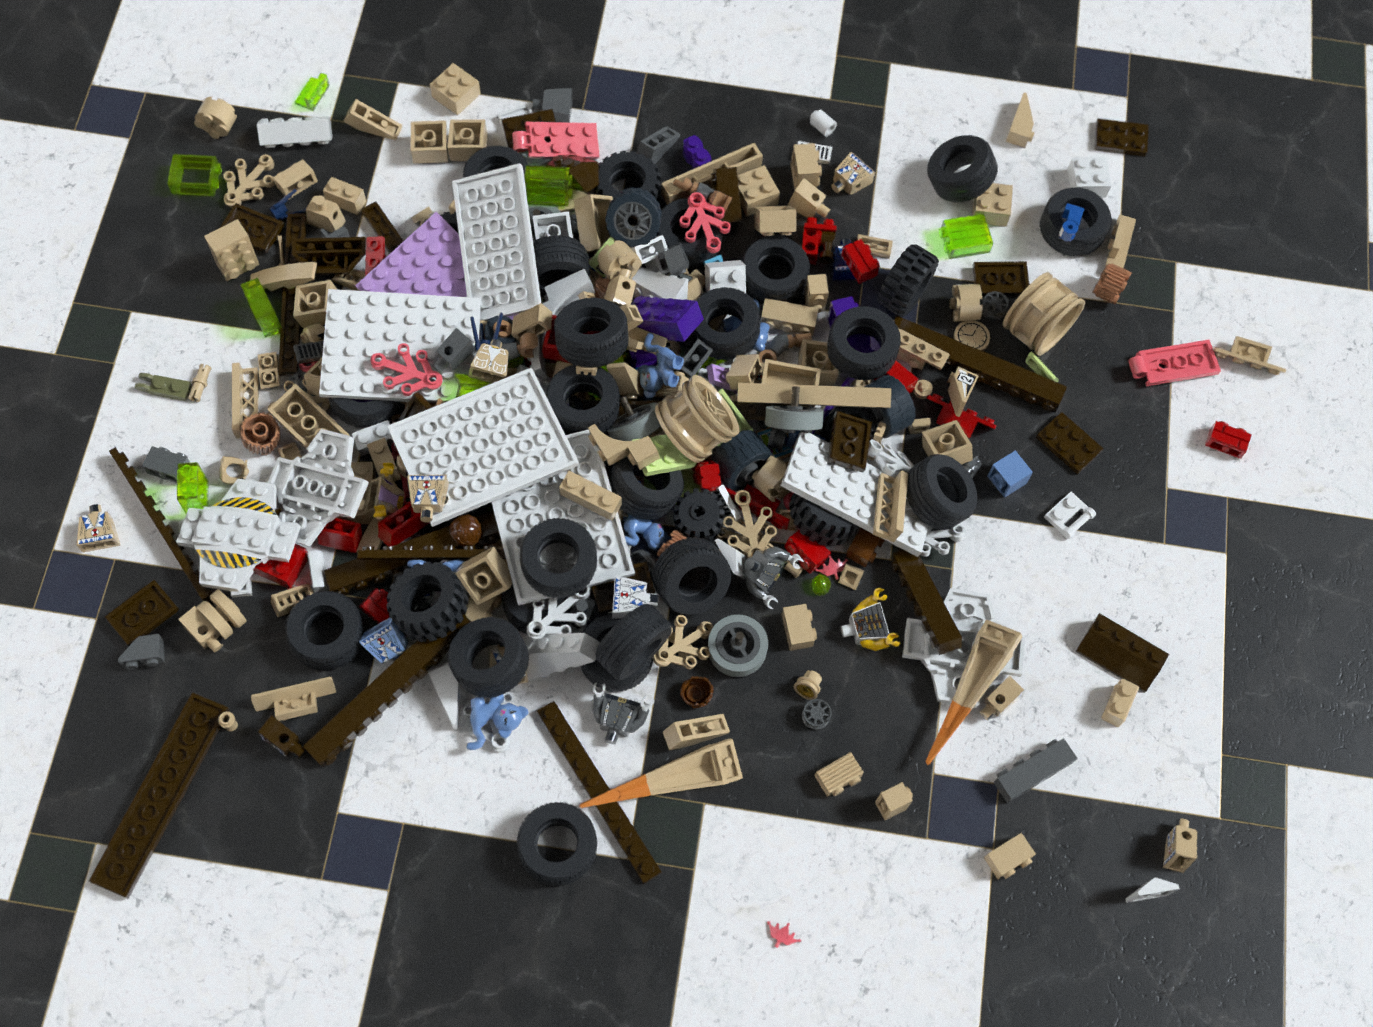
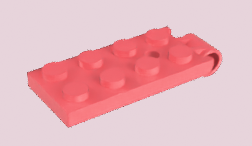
M526 122V132L516 131L512 133L514 150L519 153L528 151L529 159H553L558 155H579L588 159H598L600 157L596 123ZM545 137L550 139L549 143L545 142Z
M1210 339L1138 351L1135 357L1128 360L1134 379L1147 377L1146 387L1218 375L1221 372ZM1159 364H1163L1165 368L1159 367Z

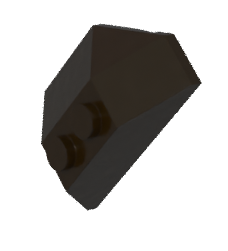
M558 155L546 165L542 177L543 179L587 193L599 184V164L597 161L579 155Z
M366 237L297 238L292 240V256L299 263H317L315 275L349 274L366 255Z

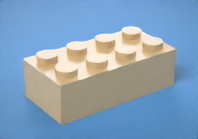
M296 383L268 409L270 415L306 450L321 429L350 436Z

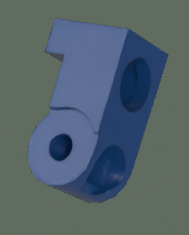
M1066 204L1062 214V218H1065L1066 221L1059 232L1062 240L1071 241L1074 239L1084 208Z

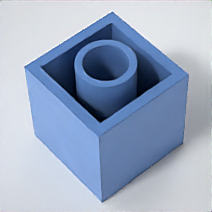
M1014 451L994 463L987 476L1005 498L1027 484L1033 472L1019 454Z

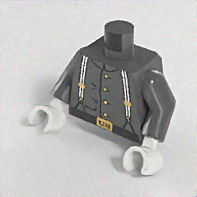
M774 546L764 551H755L753 556L745 561V568L742 573L747 577L745 581L748 591L758 599H763L764 604L770 609L773 608L769 605V602L774 600L778 603V600L771 595H766V593H769L786 567L787 560L790 561L795 569H800V566L795 563L797 560L804 562L798 554L791 556L789 552Z
M595 683L593 686L595 695L593 696L592 710L596 722L600 724V729L607 731L605 742L616 744L619 735L628 737L629 733H634L644 725L649 713L648 708L654 704V699L648 705L645 703L646 695L639 703L604 693L606 688L604 683L603 689L597 690Z

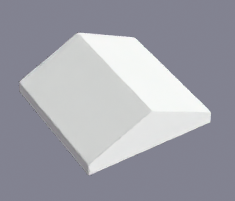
M717 538L715 542L728 561L732 572L743 579L747 578L742 574L745 568L746 555Z
M1153 878L1128 896L1126 902L1165 897L1178 890L1179 885L1159 878Z

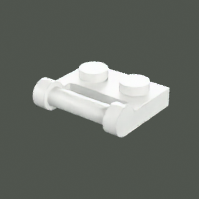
M1070 492L1044 518L1064 537L1071 539L1074 536V532L1087 520L1096 516V512L1091 507L1085 505L1073 492ZM1078 511L1083 513L1070 527L1064 525Z

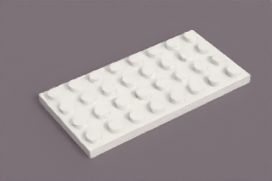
M519 163L452 181L467 297L481 298L480 320L489 321L492 317L499 316L500 312L506 317L516 315L533 308L535 305H539L541 297L523 166Z
M800 431L781 486L873 533L878 477L884 472L868 463L866 464V470L862 473L827 462L830 443L811 433ZM884 481L888 489L892 488V484ZM884 495L883 499L887 504L890 503L889 498ZM907 497L903 533L895 542L886 541L918 557L922 553L928 525L916 516L907 501ZM885 509L881 510L884 517L888 518L889 515ZM883 524L880 525L879 529L888 533L886 527Z

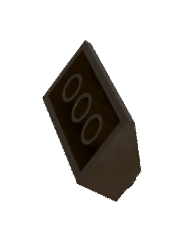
M1100 613L1092 621L1075 651L1117 677L1137 685L1139 690L1144 693L1161 671L1169 656L1167 652Z

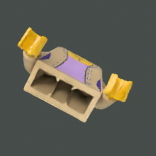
M383 463V468L380 470L382 476L369 482L364 514L375 517L377 523L405 506L403 504L405 493L398 488L392 479L394 472L393 463Z

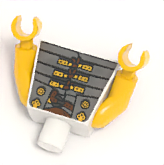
M875 589L873 595L864 599L852 611L849 618L850 624L841 626L843 638L854 636L856 645H861L873 651L887 648L889 645L899 646L900 643L898 641L892 642L894 638L899 636L895 633L889 634L881 603H877V600L884 601L887 599V595L879 597V593L884 589Z

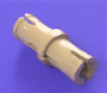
M204 364L199 365L196 378L192 380L193 386L188 396V399L194 401L196 398V402H200L203 390L208 385L207 379L212 369L209 365H205V368Z

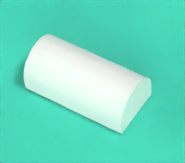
M318 550L308 551L307 556L313 593L326 592L329 590V586L324 570H326L324 554Z

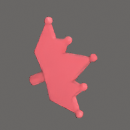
M829 556L828 566L823 564V569H816L815 571L827 577L834 574L835 579L838 580L837 573L843 571L848 560L845 559L844 562H841L838 558L836 563Z
M770 921L767 922L770 927L771 937L777 939L776 948L779 947L781 942L787 946L795 942H801V939H793L794 932L789 935L790 923L779 929V923L773 927Z

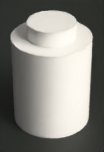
M822 110L814 111L810 116V124L824 136H829L836 128L837 123Z

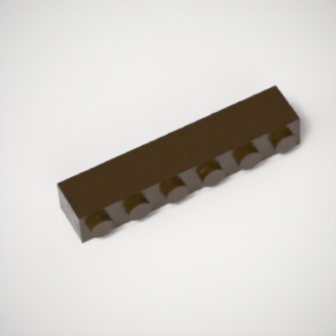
M904 549L894 552L893 561L891 562L892 570L894 573H898L900 586L902 588L905 587L906 597L909 602L913 603L914 613L917 618L920 617L924 633L929 634L931 647L936 649L939 655L962 648V636L920 556L917 557Z

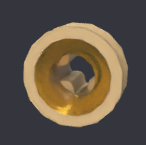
M806 671L804 676L797 679L794 689L803 698L809 700L816 699L821 689L819 684L822 678L815 671Z

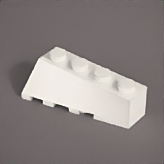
M330 116L307 117L305 120L296 117L290 118L288 121H284L283 118H275L270 120V122L266 118L261 119L257 123L260 145H265L266 148L276 147V144H283V146H293V143L310 145L314 141H318V144H326L333 138Z
M640 267L632 279L636 282L633 294L635 298L644 296L687 299V278L679 279L675 275L667 276L663 272L655 273L651 269Z
M586 633L545 635L539 640L531 639L528 635L525 636L524 642L529 653V665L526 670L528 680L532 682L540 676L547 677L556 671H566V668L571 666L575 668L594 662L596 659V649L600 642Z

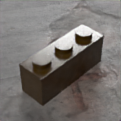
M737 167L713 169L711 183L714 184L715 191L732 197L721 221H742Z

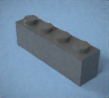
M1064 738L1059 741L1056 739L1046 744L1047 748L1045 750L1037 749L1030 754V759L1026 761L1021 759L1013 764L1014 768L1010 771L1006 768L997 774L998 778L993 783L1006 803L1011 802L1057 774L1078 759Z

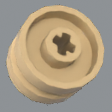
M217 589L210 595V600L216 606L215 608L207 601H203L196 608L213 625L219 635L226 640L233 634V629L227 623L228 621L236 628H240L247 620L235 603Z

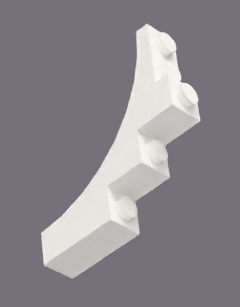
M585 269L544 287L547 295L544 296L546 302L543 305L552 311V315L557 316L565 306L580 300L578 295L581 292L596 293ZM546 332L537 335L538 346L534 349V358H527L532 363V365H529L530 368L532 367L535 375L542 380L548 378L545 367L546 358H543L542 349Z

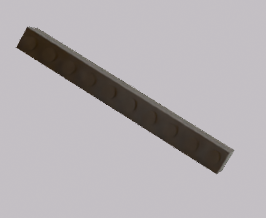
M896 316L894 322L899 329L949 354L943 366L944 368H950L955 371L958 367L979 375L978 382L986 383L994 389L1005 391L1013 397H1019L1030 404L1043 407L1046 411L1056 413L1067 386L900 316Z
M494 510L476 516L481 525L482 535L478 543L473 545L475 549L486 543L494 544L498 539H501ZM450 526L393 546L395 550H403L404 546H414L415 550H423L424 546H435V549H443V546H455V549H463L462 546L453 540L449 530ZM357 558L326 569L324 573L330 592L334 591L347 596L349 592L364 590L374 583L381 584L386 579L398 577V575L401 576L404 574L403 571L409 568L407 566L409 560H358ZM422 560V561L431 562V563L433 564L434 562L440 563L442 560Z
M463 614L462 617L464 619L462 622L456 625V629L453 632L449 631L446 633L447 636L443 638L437 637V640L434 641L427 639L426 642H421L417 640L303 747L321 766L331 765L336 760V756L341 751L347 750L357 736H362L372 722L378 721L387 708L393 707L403 693H408L418 679H423L433 665L436 666L442 661V656L448 652L454 636L471 620Z

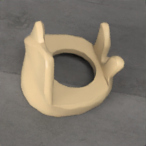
M225 456L221 458L219 478L223 483L233 485L239 478L246 479L249 474L247 460L244 462L236 457ZM231 464L239 465L242 473L238 477H230L226 473L227 467Z

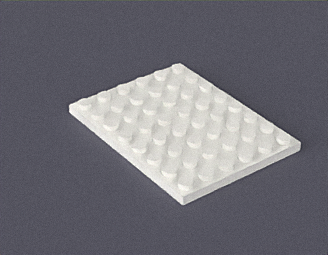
M328 289L319 396L409 402L413 394L419 392L429 403H436L439 398L445 403L475 391L477 379L468 377L471 363L477 354L470 317H474L479 339L481 298ZM456 328L471 340L475 351L455 370L447 367L440 373L443 382L435 390L426 387L413 392L410 396L403 395L401 391L402 385L404 383L412 385L421 381L416 378L398 384L393 389L388 390L383 386V379L387 376L396 377L402 373L386 367L382 370H375L371 366L370 359L375 353H382L386 359L406 366L403 357L398 353V346L406 343L409 346L410 356L418 371L424 372L421 363L416 360V353L419 350L427 352V360L432 370L437 371L432 366L439 359L436 351ZM401 348L400 351L406 352L407 349H406V348ZM421 354L418 357L422 359L425 355ZM381 358L375 359L376 362H380L382 360ZM432 377L429 380L434 382L436 378ZM392 381L386 382L387 385H391L393 383ZM409 387L404 388L406 392L411 390Z
M532 367L387 426L408 475H447L449 487L444 508L441 513H433V520L430 522L432 527L579 465V461Z
M589 430L566 435L579 461L578 466L492 502L518 605L549 598L535 591L527 583L521 569L519 556L522 541L528 531L534 528L535 525H538L539 522L542 523V521L547 519L565 518L578 522L579 525L581 524L583 528L585 527L592 536L597 550V567L593 579L586 588L615 581V576L626 578L635 575L618 512L613 521L560 495L559 486L568 471L612 492L604 462L597 453L599 448L597 445L593 446L588 438L590 435ZM554 543L547 546L541 552L539 560L542 568L546 571L560 574L571 570L576 565L578 555L572 546L565 543Z

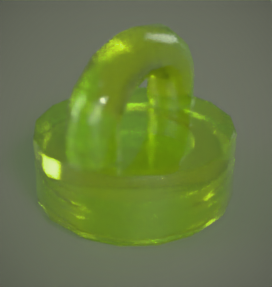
M821 574L814 577L811 584L813 592L817 595H825L829 592L831 587L829 578Z

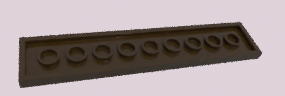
M193 692L191 693L88 882L129 899L221 728L218 722L219 716L224 712H229V707Z

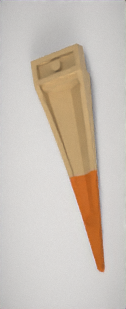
M986 619L976 635L954 698L926 759L927 766L933 761L1012 658L1015 648L1022 639L1020 632Z
M729 738L706 745L585 801L579 807L585 808L669 792L724 785L742 779L733 739Z

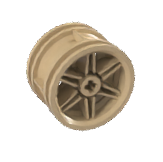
M1046 272L1036 278L1017 298L1005 316L1003 327L1008 330L1010 329L1011 334L1015 335L1031 350L1035 349V353L1040 356L1049 351L1068 332L1081 314L1085 301L1082 298L1078 299L1076 293L1072 292L1057 278H1053L1051 273Z
M693 375L682 384L680 392L674 396L668 395L663 401L658 402L655 406V413L662 429L676 448L688 459L700 463L705 457L712 454L714 447L721 442L727 443L732 437L738 435L740 430L734 413L720 393L701 376Z

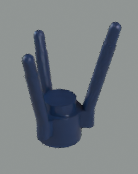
M296 189L269 207L277 220L280 218L283 221L287 219L286 212L288 209L284 203L297 192ZM306 209L299 210L289 214L306 213Z
M502 312L499 314L493 339L498 338L503 317ZM471 316L475 350L478 352L481 344L490 345V340H484L482 323H480V340L478 339L474 317Z

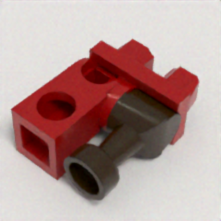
M808 217L807 222L804 223L802 249H804L809 258V264H816L818 246H823V252L820 253V261L822 263L830 264L834 261V253L831 252V249L835 242L836 225H834L833 219H825L823 224H817L816 218Z

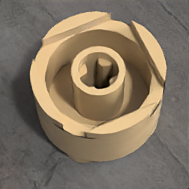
M206 97L195 116L194 124L208 132L212 138L219 139V137L228 135L237 118V114H234V108L226 101L219 98L216 101L212 100V97Z
M614 241V244L610 246L607 244L598 255L599 268L610 281L620 274L621 269L630 270L632 272L630 279L632 280L642 265L638 255L623 241Z
M952 285L953 298H950V309H954L953 321L980 320L982 316V305H980L982 291L980 285Z
M770 456L766 460L765 465L752 476L754 486L772 502H775L777 497L782 499L790 492V490L781 486L788 464L781 458H775L774 456Z

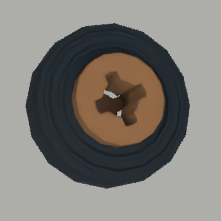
M499 316L492 317L485 326V338L490 340V344L494 337ZM506 316L502 317L500 330L503 331H499L497 338L502 344L513 343L517 340L512 336L513 320Z

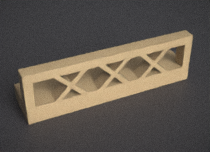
M232 363V432L235 438H241V425L244 422V418L247 419L248 417L244 414V410L250 405L254 408V412L251 415L259 414L258 368L242 369L240 363ZM254 374V378L247 383L243 380V375ZM248 389L254 392V395L249 400L244 397V393Z
M901 470L895 478L881 473L878 477L873 535L891 542H895L904 529L907 472ZM884 481L892 484V488L888 489ZM884 495H886L889 498L890 503H886V501L883 499ZM885 509L889 517L885 518L881 510ZM883 524L888 530V533L880 530V525Z

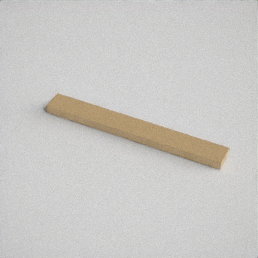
M738 383L737 402L791 404L792 386L800 387L799 405L891 408V388Z

